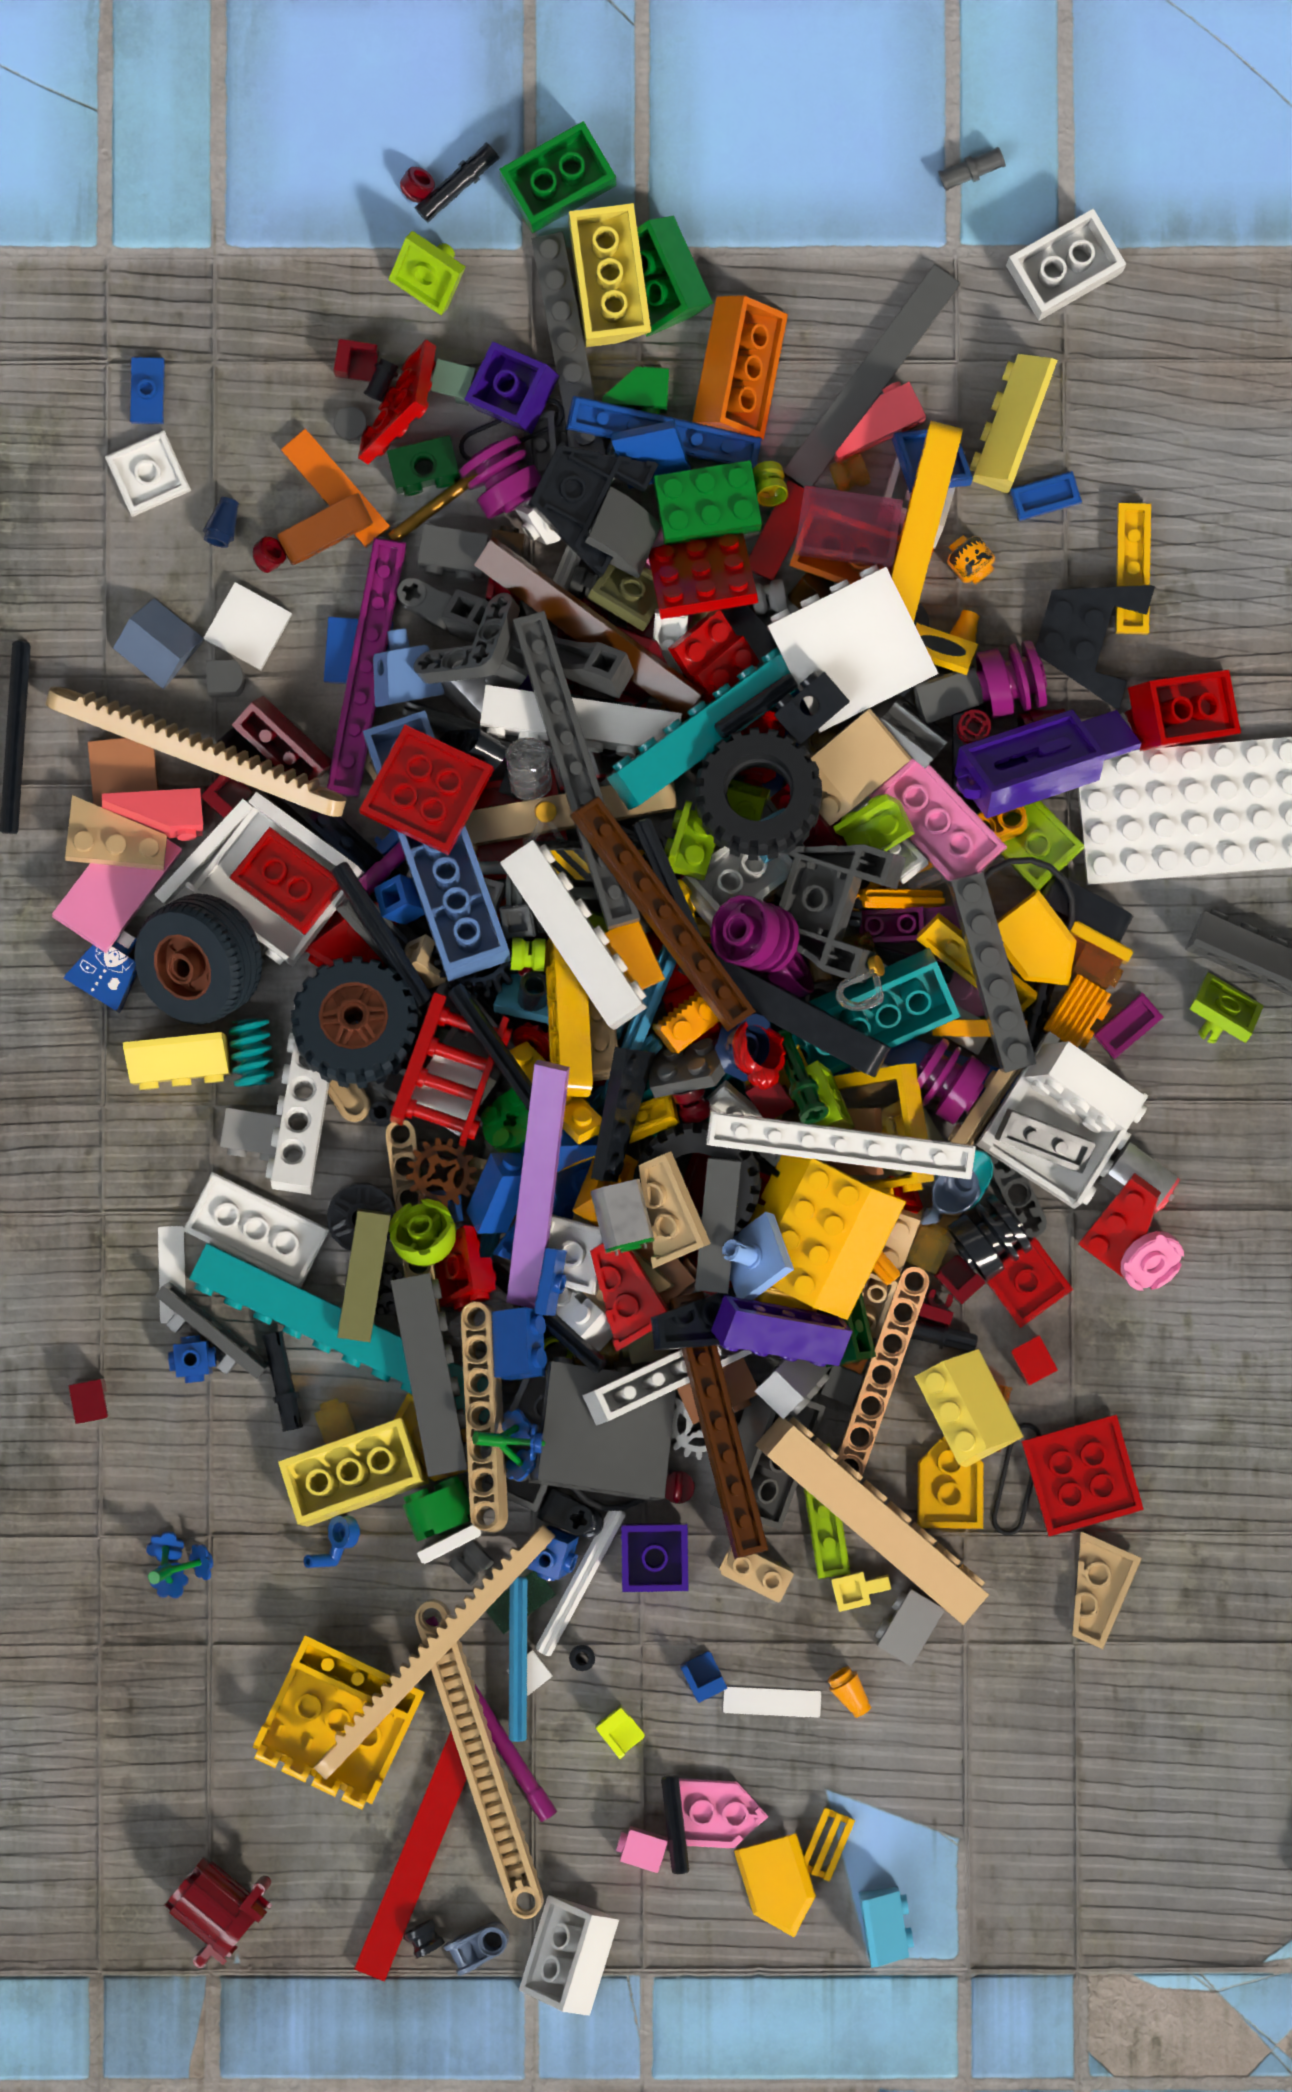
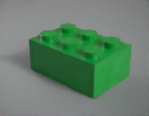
M584 121L499 169L502 183L532 234L567 215L569 211H574L616 187V175Z
M751 460L654 476V489L664 545L721 537L727 534H749L761 531L762 521Z

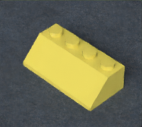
M634 203L569 211L568 222L585 346L617 344L650 333L651 326Z
M1018 354L1015 363L1008 361L1002 380L1008 381L1004 393L997 391L991 410L996 411L993 423L986 421L980 440L986 442L982 454L975 451L970 465V471L975 472L973 482L1006 494L1009 493L1058 360Z
M402 1418L278 1462L297 1524L306 1527L429 1484L419 1450Z

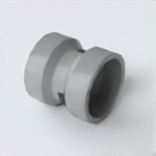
M782 579L772 580L767 585L755 583L758 603L752 604L757 616L765 615L770 610L778 613L787 609Z

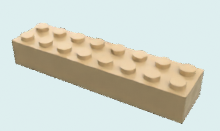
M779 1416L755 1445L964 1625L989 1596L981 1588L985 1582L964 1564L958 1568L957 1566L961 1561L940 1543L933 1547L937 1540L916 1522L909 1526L908 1524L912 1519L893 1502L890 1501L885 1505L884 1503L888 1498L871 1483L865 1480L863 1484H860L859 1482L863 1476L843 1459L837 1464L835 1460L839 1456L819 1438L812 1442L810 1439L814 1434L797 1419L792 1417L788 1421Z

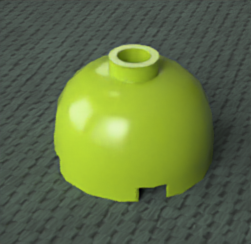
M423 1199L421 1200L422 1204L412 1207L411 1203L400 1208L393 1215L388 1229L390 1240L396 1253L406 1262L417 1266H429L442 1261L449 1255L456 1240L455 1223L448 1208L439 1201Z

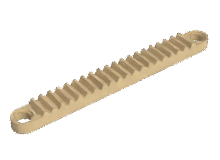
M54 686L49 688L45 704L55 711L321 814L339 817L343 814L347 800L346 797L320 786L319 778L308 781L306 773L296 777V772L293 768L284 772L282 764L272 767V761L269 759L261 763L259 755L249 758L248 751L246 750L237 754L236 746L225 749L223 741L213 744V738L210 736L202 740L201 733L196 732L190 735L189 728H183L178 731L176 723L166 726L165 719L162 718L155 721L153 714L143 717L142 710L140 709L131 713L129 705L120 708L119 701L115 700L108 703L106 696L96 699V694L93 691L83 695L63 687Z
M545 1525L540 1526L520 1548L511 1547L510 1553L512 1557L507 1558L503 1556L501 1558L502 1567L493 1566L491 1568L493 1577L484 1576L482 1578L484 1586L475 1585L473 1587L475 1596L466 1595L464 1597L465 1607L455 1606L456 1616L448 1614L445 1618L447 1626L437 1625L438 1635L429 1634L427 1636L428 1646L420 1643L418 1646L419 1655L413 1653L409 1655L410 1665L402 1663L399 1667L401 1674L392 1673L390 1676L392 1684L384 1682L381 1685L382 1694L376 1692L372 1694L373 1704L368 1702L363 1704L364 1714L355 1712L353 1716L355 1723L347 1721L344 1725L346 1733L336 1732V1743L314 1766V1769L324 1779H327L553 1540L555 1535Z
M436 1599L424 1602L417 1609L415 1615L422 1644L427 1646L429 1645L427 1636L429 1634L437 1636L438 1633L436 1630L437 1626H431L425 1622L424 1612L426 1609H437L442 1617L440 1625L447 1626L446 1616L448 1614L451 1615L447 1605ZM458 1640L431 1668L509 1907L517 1917L529 1919L536 1916L542 1908L544 1902L543 1893L537 1878V1870L533 1866V1858L529 1853V1846L525 1841L524 1831L521 1829L520 1819L516 1814V1807L512 1802V1795L508 1790V1783L504 1778V1770L500 1765V1758L496 1753L495 1743L492 1741L491 1731L487 1726V1719L483 1714V1707L479 1702V1695L475 1690V1682L471 1678V1670L467 1665V1658L463 1653L462 1643ZM528 1892L534 1896L535 1906L532 1909L526 1910L519 1906L517 1898L520 1893Z

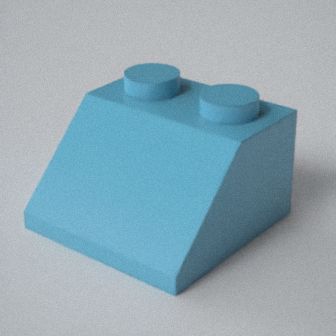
M898 1886L858 1892L867 1954L871 1968L908 1958V1948L914 1947L911 1927L905 1928L903 1915L909 1914L906 1894L900 1895Z

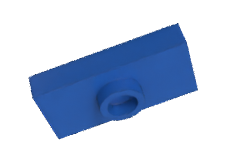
M132 357L131 424H164V358Z
M557 1248L545 1249L534 1307L535 1314L545 1316L556 1315L559 1294L563 1293L566 1284V1275L563 1274L567 1250Z

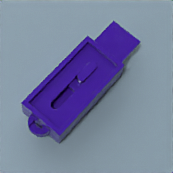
M1072 709L960 746L954 773L957 776L956 786L964 794L963 797L974 800L987 819L1099 781L1105 760L1140 749L1141 742L1117 710L1081 721Z

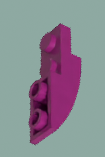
M954 906L862 910L859 939L860 944L918 943L916 940L917 934L938 913L960 930L961 928Z

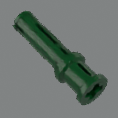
M785 1029L779 1030L777 1033L784 1038L782 1045L786 1052L783 1068L791 1084L790 1097L797 1102L800 1109L799 1118L804 1124L819 1122L829 1112L827 1105L821 1102L818 1095L819 1086L814 1079L809 1078L792 1034Z

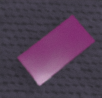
M1142 992L1095 1032L1093 1037L1114 1060L1164 1018V1016Z

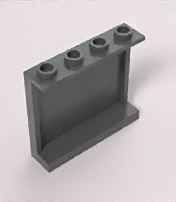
M554 1357L553 1361L546 1363L547 1377L540 1433H543L545 1446H543L542 1453L537 1454L536 1468L529 1475V1483L650 1501L664 1499L676 1389L596 1426L582 1395L621 1378L636 1369L617 1367L616 1371L603 1368L601 1372L594 1373L586 1365H574L573 1359L565 1357Z

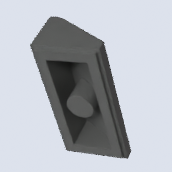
M974 665L970 666L967 675L954 671L914 686L916 712L925 723H931L983 704L982 690Z

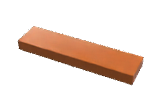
M306 429L281 449L282 453L328 506L359 493L373 521L372 525L354 534L365 548L373 543L374 537L379 538L390 528L385 519Z

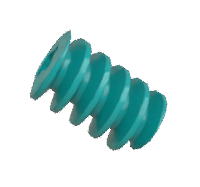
M256 1018L232 1021L237 1025L228 1030L229 1034L239 1038L230 1042V1047L240 1051L233 1054L231 1059L241 1063V1065L234 1067L232 1071L234 1074L242 1076V1078L234 1081V1086L250 1087L271 1084L267 1083L266 1079L275 1075L274 1071L266 1070L264 1066L272 1063L273 1058L265 1057L263 1053L271 1050L272 1046L262 1043V1040L271 1036V1034L261 1030L262 1026L269 1023V1019Z

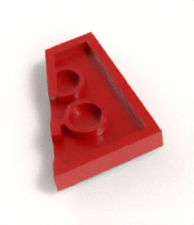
M344 917L315 937L309 945L331 960L343 957L344 962H351L352 956H362L363 962L370 963L371 959L381 961L382 967L388 968Z
M1134 1173L1084 1234L1078 1245L1123 1277L1121 1273V1260L1124 1253L1134 1241L1148 1233L1161 1192Z
M601 1243L593 1248L590 1253L599 1288L602 1291L607 1320L610 1323L613 1334V1344L617 1352L652 1330L651 1317L669 1311L632 1251L620 1253L619 1250V1255L616 1256L615 1252L605 1253L604 1245Z

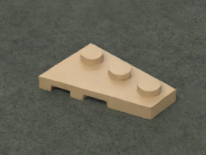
M670 1151L640 1164L641 1187L646 1207H648L649 1219L655 1239L652 1242L654 1256L651 1257L652 1269L711 1244L672 1152Z

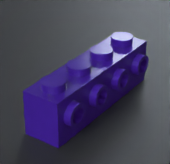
M724 1295L711 1329L712 1333L719 1340L720 1345L727 1350L734 1352L739 1349L749 1350L763 1357L772 1354L791 1362H795L797 1359L806 1360L820 1367H824L826 1364L840 1365L853 1332L841 1317L726 1295Z

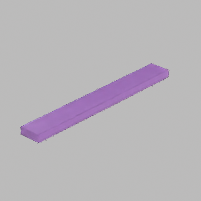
M537 1060L534 1064L506 1303L532 1309L535 1307L544 1252L549 1244L570 1067Z

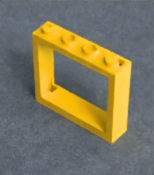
M916 1063L882 1067L876 1077H872L862 1071L833 1076L839 1090L897 1080L905 1136L928 1139L920 1085L917 1080ZM911 1172V1175L863 1183L873 1188L878 1186L894 1194L893 1188L901 1186L903 1192L923 1190L922 1183L934 1181V1176L932 1174Z

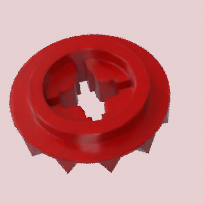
M527 1022L523 1026L520 1025L513 1033L514 1046L516 1047L527 1041L546 1062H550L549 1032L545 1033L542 1031L539 1024L533 1026Z

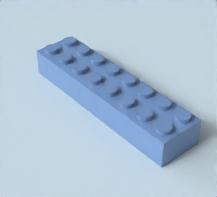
M425 710L363 731L376 775L381 770L404 725L435 738ZM466 826L462 829L449 855L396 831L448 982L511 961L509 949Z

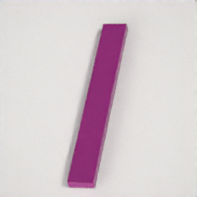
M375 537L373 541L327 783V789L346 796L360 797L368 754L363 731L373 728L376 712L373 657L374 654L386 652L388 648L387 631H391L397 601V589L401 580L407 544L404 542Z

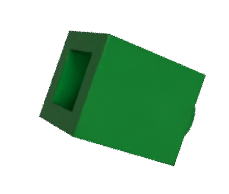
M636 367L602 397V402L658 415L660 413L667 414L669 368Z

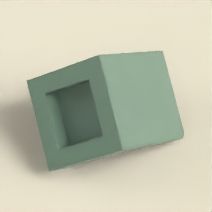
M437 359L430 390L435 393L455 397L456 403L469 406L464 399L476 376V369Z

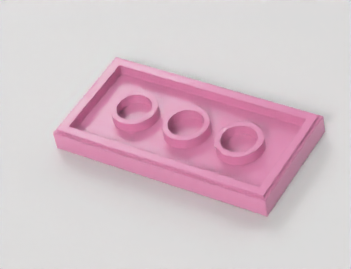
M913 758L869 796L872 799L877 795L888 794L901 801L915 832L908 839L947 881L982 872L1007 849V846L930 765L924 768Z
M167 839L164 870L90 863L54 910L52 917L107 953L181 855L182 848Z

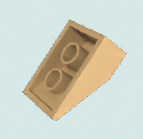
M870 708L810 755V759L816 761L819 768V778L822 780V801L819 813L830 826L833 825L912 759Z

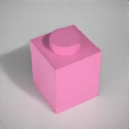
M630 1826L628 1834L621 1832L616 1851L621 1853L620 1862L658 1873L668 1843V1837Z

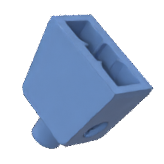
M406 628L387 631L391 651L377 653L373 657L375 706L379 707L443 695L444 689L441 682L425 683L413 668L416 659L424 652L430 651L429 647L426 644L410 647Z

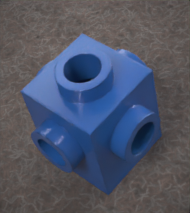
M200 1335L180 1337L181 1344H174L173 1351L168 1352L170 1371H176V1378L184 1377L185 1383L205 1381L204 1375L213 1374L212 1367H217L215 1347H210V1341L201 1342ZM188 1353H193L197 1357V1362L193 1366H189L185 1362V1357Z
M549 1525L547 1528L555 1537L530 1563L528 1569L537 1572V1576L544 1580L555 1581L574 1570L578 1555L574 1553L579 1536Z

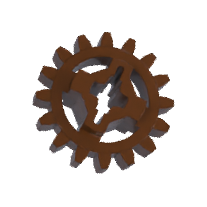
M436 1138L435 1146L431 1147L425 1141L423 1142L424 1152L413 1151L417 1160L416 1162H407V1166L414 1170L413 1173L406 1175V1179L415 1181L410 1191L416 1192L419 1190L421 1192L418 1198L419 1202L429 1198L441 1202L448 1208V1201L453 1200L458 1206L460 1205L459 1195L463 1194L467 1197L471 1195L466 1187L467 1185H476V1181L470 1178V1174L477 1172V1167H469L468 1163L474 1157L472 1154L463 1156L462 1153L465 1147L453 1148V1139H449L446 1145H442L440 1138ZM437 1152H449L457 1158L451 1161L439 1158ZM427 1158L430 1163L428 1173L420 1178L421 1164ZM441 1164L443 1168H451L456 1165L447 1174L448 1180L446 1182H442L440 1178L428 1181L436 1174L435 1167ZM461 1169H464L463 1181L457 1189L453 1183L455 1175ZM433 1185L443 1188L447 1195H435L426 1189Z

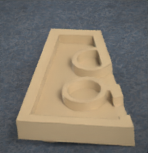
M72 795L65 861L164 870L167 835Z
M1081 1532L1072 1636L1104 1649L1140 1565L1141 1557Z

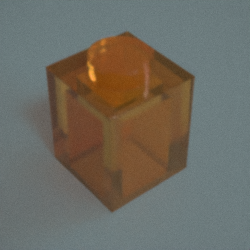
M1087 942L1072 967L1071 974L1074 976L1080 974L1104 990H1107L1109 985L1115 988L1124 970L1119 968L1123 960Z

